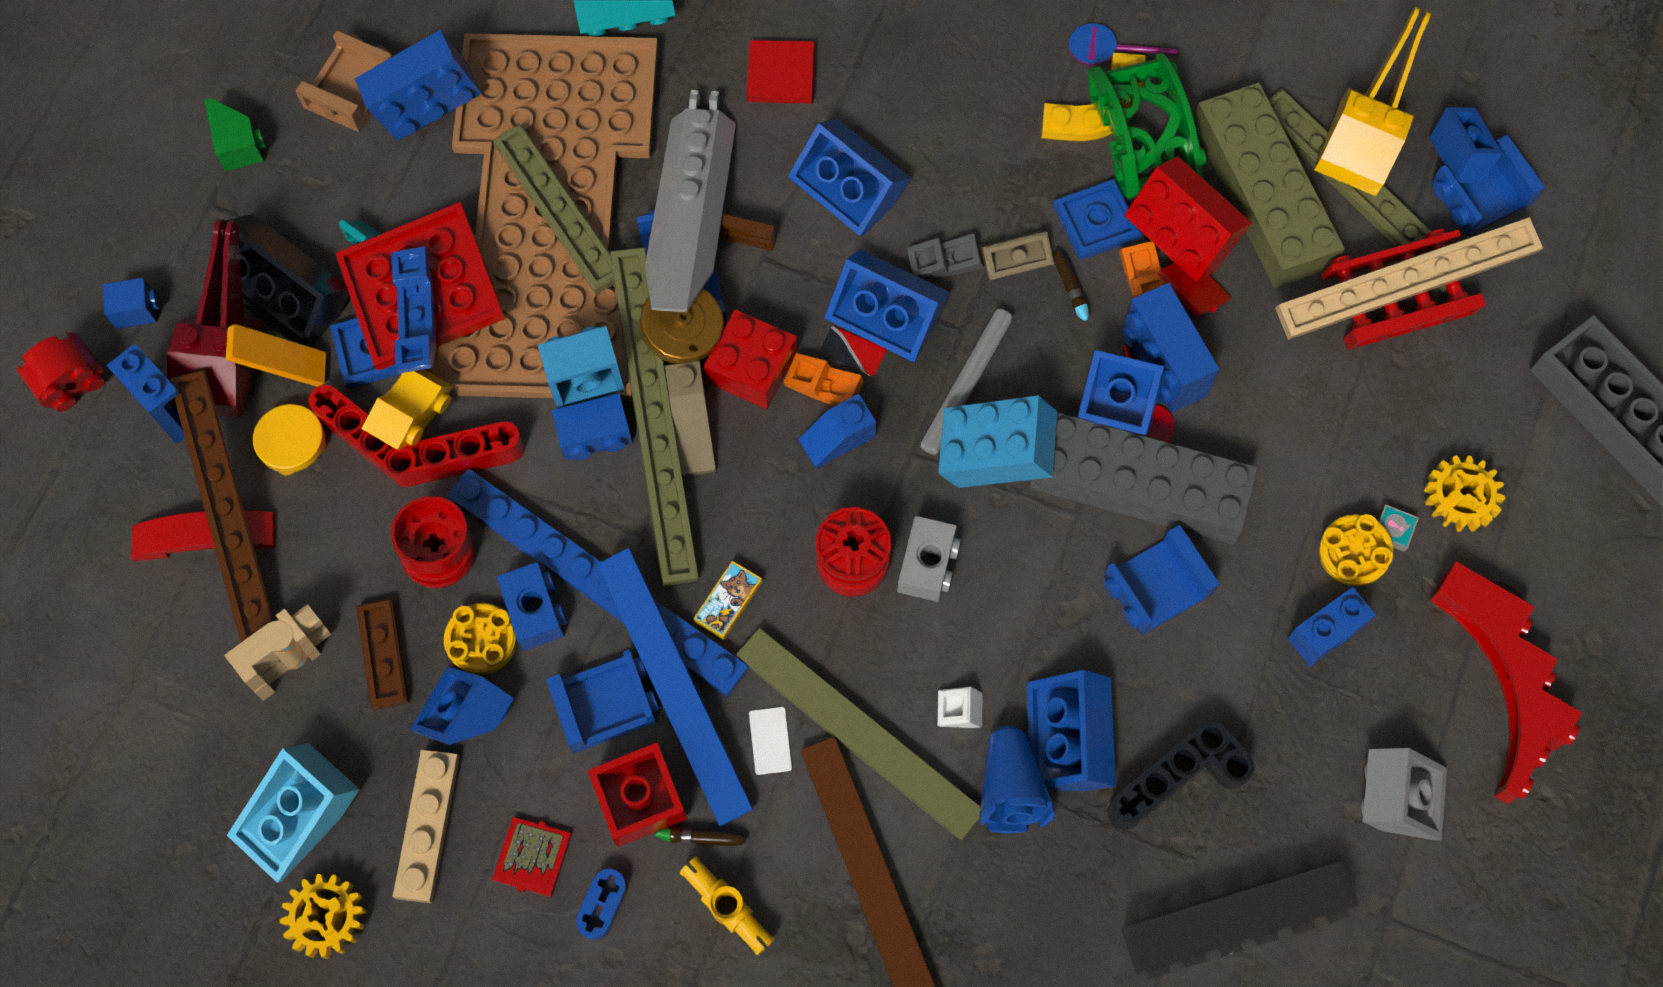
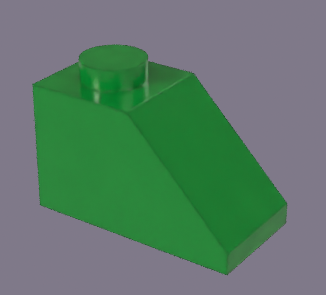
M212 98L204 99L215 154L225 171L264 162L262 148H266V141L261 128L255 129L248 116Z

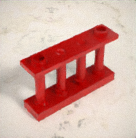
M1438 229L1426 234L1425 239L1355 259H1351L1350 255L1342 256L1330 262L1331 266L1321 276L1323 281L1339 277L1340 283L1354 279L1352 274L1354 272L1368 268L1371 269V272L1385 268L1384 264L1400 259L1405 261L1416 257L1418 254L1446 247L1458 239L1461 234L1459 229L1447 233L1445 229ZM1458 280L1446 284L1450 296L1447 299L1448 303L1437 305L1436 301L1431 300L1429 292L1426 291L1415 295L1418 306L1415 308L1416 312L1405 314L1404 310H1400L1398 303L1395 302L1384 306L1386 312L1384 321L1373 324L1372 319H1368L1366 313L1353 317L1355 323L1352 325L1353 330L1343 337L1347 351L1474 315L1486 306L1482 293L1469 296L1467 292H1463Z

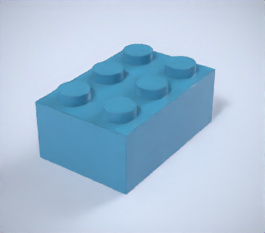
M1039 395L944 408L938 474L958 488L1053 478L1057 411Z

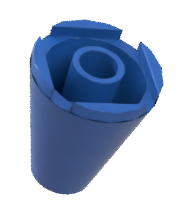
M1012 725L998 727L988 739L979 816L980 824L983 826L987 823L988 830L996 833L1028 832L1027 825L1038 822L1039 828L1053 821L1055 816L1053 802L1027 737L1023 731Z

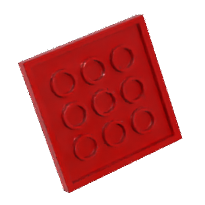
M461 202L335 253L373 365L378 371L395 365L394 340H399L397 288L392 281V252L423 246L427 249L435 299L436 347L506 319L465 208Z

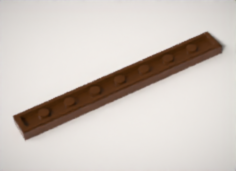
M205 370L169 378V380L178 390V395L174 399L241 643L266 624L274 621L207 373Z
M835 737L801 749L800 752L893 987H935Z

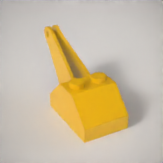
M1414 7L1403 31L1367 92L1363 94L1349 87L1347 88L1339 103L1315 166V171L1376 196L1406 140L1414 117L1397 107L1421 36L1431 16L1430 12L1426 11L1417 26L1388 104L1374 97L1413 28L1420 11L1418 7Z

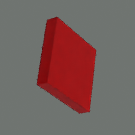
M750 40L747 102L812 104L814 42Z

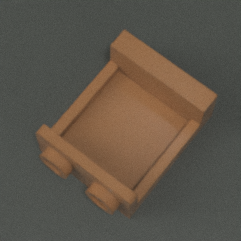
M336 31L333 35L336 48L313 83L308 84L301 81L295 92L304 109L360 132L372 113L366 108L354 78L388 60L393 55L386 48L379 45L376 47L369 45L354 34L349 33L346 35Z

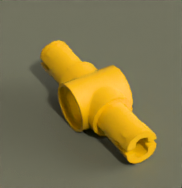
M698 856L691 859L689 863L697 873H694L685 865L681 869L680 875L684 876L702 895L701 901L711 911L715 920L723 924L731 933L736 932L757 956L760 955L765 949L757 939H761L768 947L775 938L752 916L754 911L743 901L738 890L730 887L723 879L718 880L700 861ZM729 896L736 899L737 908L733 913L723 915L717 911V904L723 897Z

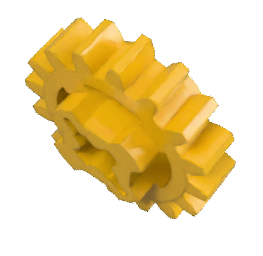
M1456 455L1451 458L1449 464L1444 460L1441 461L1436 467L1437 470L1433 469L1427 477L1430 482L1424 487V492L1432 495L1427 498L1425 504L1435 506L1436 509L1432 513V517L1442 515L1444 517V527L1453 522L1456 523L1457 532H1461L1466 525H1468L1471 532H1474L1480 527V524L1484 527L1488 526L1493 520L1492 517L1495 518L1502 509L1498 505L1505 500V496L1497 492L1504 486V483L1494 482L1493 477L1497 473L1496 470L1489 472L1484 470L1486 461L1482 460L1478 465L1473 464L1472 456L1468 455L1463 463H1461Z
M322 874L316 875L315 884H312L307 879L301 880L303 890L298 892L291 889L289 893L294 898L293 902L282 904V907L289 911V916L281 918L280 923L290 926V929L283 934L284 938L287 940L296 939L292 948L300 952L306 947L305 955L314 958L319 950L321 957L329 959L331 949L333 948L338 953L343 954L345 952L343 943L346 940L354 944L357 942V939L352 934L354 929H364V925L357 921V917L366 914V909L356 906L363 898L362 895L358 892L350 894L354 885L345 881L340 886L341 878L336 875H332L328 883ZM321 892H334L339 894L340 897H333L327 900L322 896ZM306 903L302 916H300L301 910L304 904ZM320 907L329 911L325 915L326 925L318 922L322 917ZM347 915L345 924L343 928L340 929L343 918ZM319 932L325 938V941H312L306 936Z

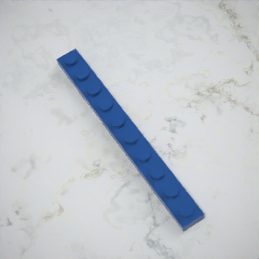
M468 469L447 494L450 501L624 624L597 566L601 561L472 470ZM656 601L688 670L728 698L749 671V666Z

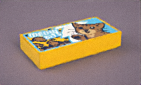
M732 561L693 618L694 623L725 640L762 584V578Z

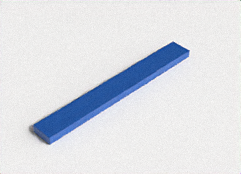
M628 548L598 563L597 566L719 826H724L755 810L632 550Z

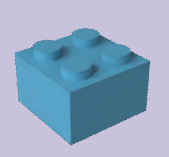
M596 326L587 327L578 334L567 337L555 336L549 338L545 343L538 344L546 378L557 409L625 391L607 326L600 328Z

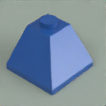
M447 667L410 727V730L450 745L496 730L497 726L506 718L509 706L514 698L482 676Z

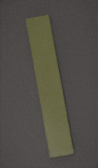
M520 124L493 139L495 148L595 295L613 286L614 279L609 251L524 127Z

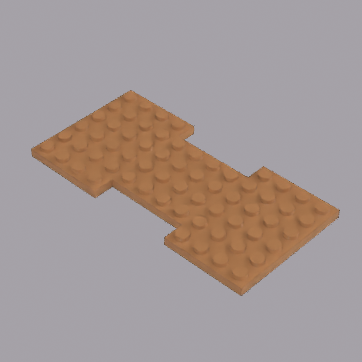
M464 33L462 57L469 64L482 94L456 108L452 149L454 153L484 154L475 238L506 319L436 347L433 366L426 371L453 386L449 393L450 396L553 398L538 344L545 343L549 338L555 336L567 337L578 334L587 327L596 326L600 328L607 326L625 390L619 392L621 400L632 401L615 286L613 285L595 295L495 148L493 139L521 124L610 253L617 157L650 158L658 40L657 38Z

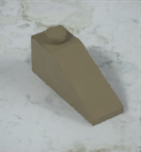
M694 361L665 366L681 475L685 477L716 472L700 362Z

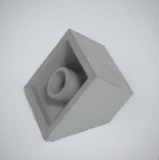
M1410 748L1369 749L1368 762L1365 765V798L1361 805L1363 822L1383 832L1430 840H1442L1447 768Z

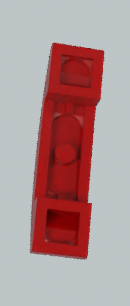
M244 510L254 549L275 548L274 513ZM205 512L171 515L132 526L131 559L133 561L169 558V553L215 549Z

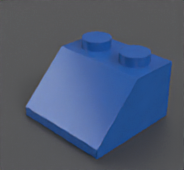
M1095 350L1077 418L1143 435H1150L1158 404L1164 366Z

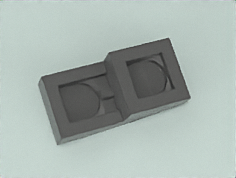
M974 233L943 243L939 238L907 247L912 274L921 279L953 276L984 268L978 239Z

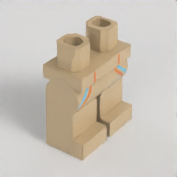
M308 604L292 616L283 609L276 615L279 620L266 624L224 655L242 680L262 701L275 693L270 684L289 669H297L303 666L308 657L313 661L321 655L315 646L331 635Z

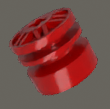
M425 496L410 501L399 510L392 522L390 536L404 571L415 583L427 588H444L456 584L468 574L474 563L475 546L464 514L453 502L442 497Z
M860 507L842 508L831 513L820 524L815 537L817 571L823 583L833 592L847 597L863 596L876 590L885 580L890 567L891 540L884 521L872 511ZM854 542L855 546L859 547V549L852 551L848 543Z

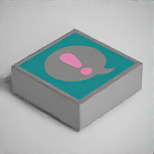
M1385 504L1379 515L1378 522L1389 533L1393 548L1405 552L1409 547L1419 517Z

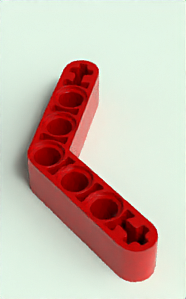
M330 385L317 386L312 390L308 399L310 408L324 426L402 487H410L462 475L468 469L475 472L513 463L519 460L525 451V445L518 428L513 423L507 421L420 440L415 446L408 444L399 450L385 443L381 449L373 451L372 447L382 440L362 429L368 417L366 412ZM328 404L332 407L335 405L337 412L334 414L326 405ZM352 422H360L355 429L347 430V427ZM509 439V444L505 445L504 441ZM487 443H490L492 447L491 450H489ZM469 447H480L475 454H465ZM445 454L442 461L431 463L435 455ZM411 462L406 470L397 471L401 463Z

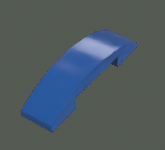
M425 246L392 252V281L397 288L399 340H394L395 371L397 374L429 369L433 366L436 349V312L428 252Z

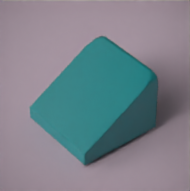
M341 219L339 222V227L346 240L353 245L381 234L360 220Z

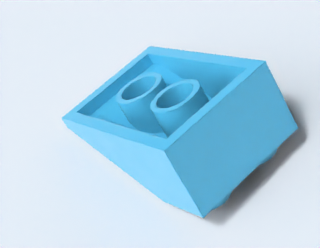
M307 743L282 748L227 836L277 883L282 882L341 819L360 789L311 744Z

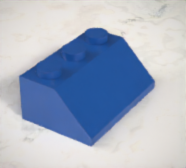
M838 119L817 124L788 175V178L859 236H863L896 204L911 179Z
M860 249L846 259L824 319L915 362L936 327L950 292Z
M1080 670L1027 682L1028 742L1047 790L1092 791L1115 787L1111 678L1090 671Z

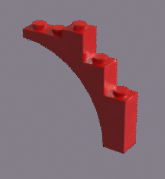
M1455 562L1444 574L1430 602L1452 616L1474 638L1490 661L1502 688L1508 713L1509 746L1504 773L1494 797L1509 804L1519 797L1521 799L1526 797L1534 784V780L1530 778L1535 767L1540 768L1544 764L1551 750L1555 751L1564 744L1570 745L1575 740L1581 728L1576 723L1582 712L1546 692L1556 677L1557 673L1553 672L1552 669L1558 659L1523 639L1533 623L1528 617L1534 606L1460 563Z

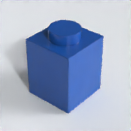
M144 278L102 284L104 315L116 329L157 322L156 309H160L159 294L156 289L150 287Z

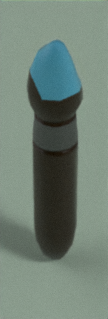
M1056 249L1053 254L1054 262L1068 296L1072 301V308L1080 319L1086 321L1089 317L1088 304L1082 296L1081 289L1066 255L1061 250Z

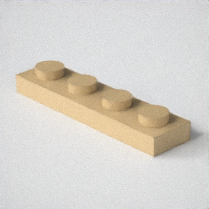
M421 750L393 891V898L433 903L460 759L458 754Z

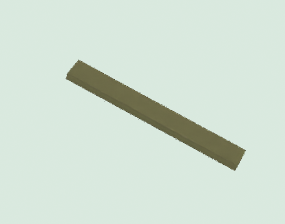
M1281 89L1268 100L1292 147L1315 169L1328 132L1286 91ZM1320 173L1395 247L1425 239V235L1432 232L1384 185L1378 194L1374 196ZM1446 285L1438 287L1443 293L1447 291Z
M759 628L736 654V657L747 664L754 673L830 735L835 737L836 740L961 842L979 821L980 806L763 630Z

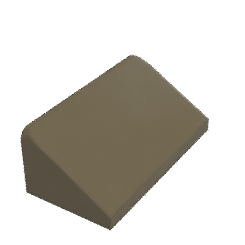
M1043 230L979 246L989 280L1054 264L1048 232Z

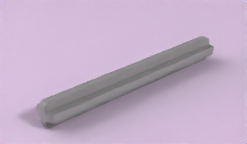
M1001 308L995 310L921 441V448L925 452L936 455L940 450L944 408L965 405L1012 321V314Z

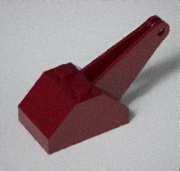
M217 219L214 224L212 247L198 314H194L176 323L167 350V379L205 370L218 415L241 418L256 369L226 360L228 327L236 324L266 334L267 331L262 320L244 319L239 254V225L237 221L229 220L226 223L223 219ZM221 293H222V309H221V316H219ZM173 398L169 401V404L173 411H178L175 399Z

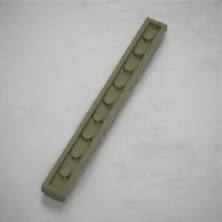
M645 248L610 251V261L662 586L698 581V573L663 360L649 350L640 333V315L642 307L649 296L645 270Z

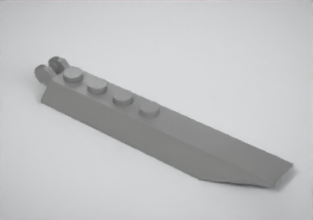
M691 90L689 109L686 108L671 119L645 262L652 310L687 312L714 272L736 123L719 111V91H711L709 110L698 109L701 102L699 90Z

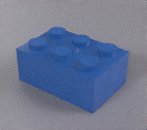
M442 30L435 32L354 78L366 108L397 141L413 134L416 130L432 121L440 119L448 112L482 94L469 64Z
M1164 284L1133 298L1123 325L1122 335L1126 344L1129 347H1134L1139 356L1138 360L1164 366L1158 400L1162 404H1166L1170 412L1173 413L1208 397L1220 369L1170 284Z

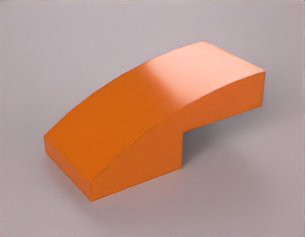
M1152 241L1119 250L1133 298L1166 284L1157 275L1161 267L1155 244Z
M796 353L783 383L799 393L836 406L859 394L864 380L859 374L831 368L826 360Z

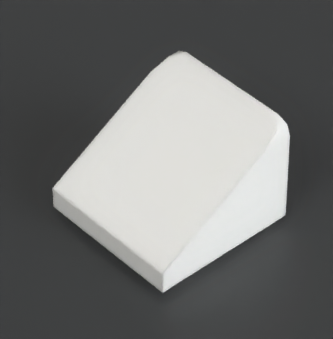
M972 687L938 690L937 726L982 727V693Z

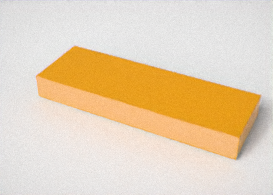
M233 324L228 327L227 361L316 387L325 384L326 352Z

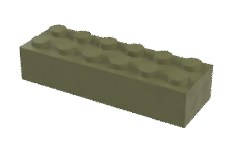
M1260 83L1199 102L1193 119L1196 132L1232 205L1252 222L1246 233L1273 287L1277 288L1326 271L1331 266L1330 262L1341 257L1345 248Z

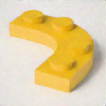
M1113 52L1111 70L1145 62V55ZM1144 82L1137 83L1138 87H1143ZM1129 97L1128 103L1120 101L1121 107L1130 108L1132 106L1131 97ZM1044 103L1041 138L1091 141L1112 134L1109 126L1103 127L1099 114L1093 104L1073 106Z

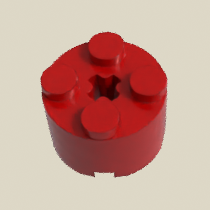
M65 332L69 338L59 340L54 335L40 341L23 355L22 359L25 362L23 367L21 368L17 365L16 368L17 373L39 404L45 408L55 407L57 412H64L70 409L76 403L75 397L84 391H96L105 382L102 377L103 369L81 337L74 332Z

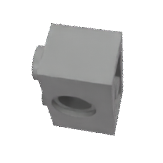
M919 516L914 517L898 580V593L939 602L941 591H949L953 572L948 571L947 566L949 558H957L961 542L960 538L955 537L957 525ZM933 554L938 557L940 562L929 566L924 564L921 558L924 555Z

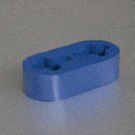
M604 869L595 875L577 914V929L589 940H600L607 936L626 896V880L617 870ZM611 877L616 878L615 884L619 887L618 892H610L605 903L602 902L604 890L600 887L601 882H609ZM598 907H602L599 919L604 923L602 928L595 927L592 932H588L589 926L584 922L587 916L594 917Z

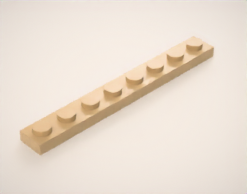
M1529 217L1279 304L1275 309L1289 340L1538 253L1543 249V246Z

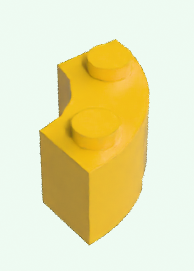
M424 369L402 373L393 387L383 396L377 398L362 429L397 450L406 447L408 444L415 446L420 440L424 429L437 413L443 414L451 402L449 393L453 386Z

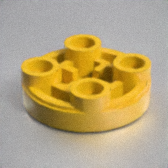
M286 404L271 409L261 417L253 433V446L258 457L267 467L285 476L307 468L327 448L322 423L311 410L301 405Z
M1346 515L1332 522L1323 533L1319 544V557L1325 571L1336 581L1349 586H1364L1375 582L1386 572L1393 559V544L1387 530L1372 515Z
M475 603L458 607L448 622L444 633V647L450 660L460 670L475 675L491 674L504 667L512 658L517 646V638L508 613L498 606L489 603Z

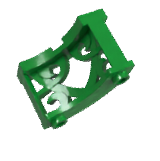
M1164 53L1156 54L1155 60L1109 71H1103L1100 66L1087 69L1089 100L1096 108L1103 127L1109 126L1110 132L1113 133L1115 141L1110 142L1109 146L1114 165L1115 181L1127 198L1137 196L1150 178V176L1138 179L1140 174L1152 165L1156 169L1157 166L1163 164L1161 160L1162 154L1166 161L1175 158L1174 151L1180 150L1183 153L1184 162L1203 178L1202 167L1206 165L1204 150L1199 147L1192 112L1179 79L1178 68L1175 62H1170ZM1157 78L1158 85L1151 83L1150 80ZM1144 82L1143 87H1138L1137 83ZM1129 97H1131L1132 106L1127 109L1121 107L1120 101L1128 103ZM1140 99L1158 106L1169 115L1165 130L1156 144L1146 131L1127 126L1126 121L1130 120L1137 112ZM1177 129L1179 130L1180 136H1174L1176 134ZM1138 139L1144 144L1140 150L1133 148V140Z

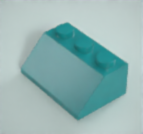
M573 0L580 34L587 33V36H600L606 34V29L619 27L620 31L632 30L638 27L637 23L650 21L651 25L663 24L669 21V17L675 16L673 0Z

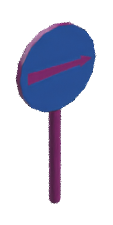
M1096 23L1078 27L1069 39V51L1073 58L1081 64L1089 66L1101 65L1109 61L1115 51L1164 53L1166 55L1178 54V50L1173 48L1117 44L1112 30Z

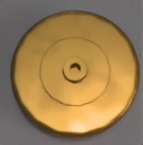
M704 288L687 312L652 310L650 296H648L640 315V333L649 350L664 361L673 364L701 361L710 355L721 338L724 326L723 313L714 296Z

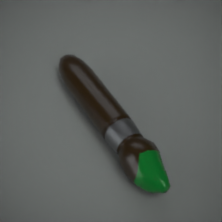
M669 826L655 832L656 837L670 843L681 841L704 845L739 846L747 841L744 835L732 831L681 829L676 826Z

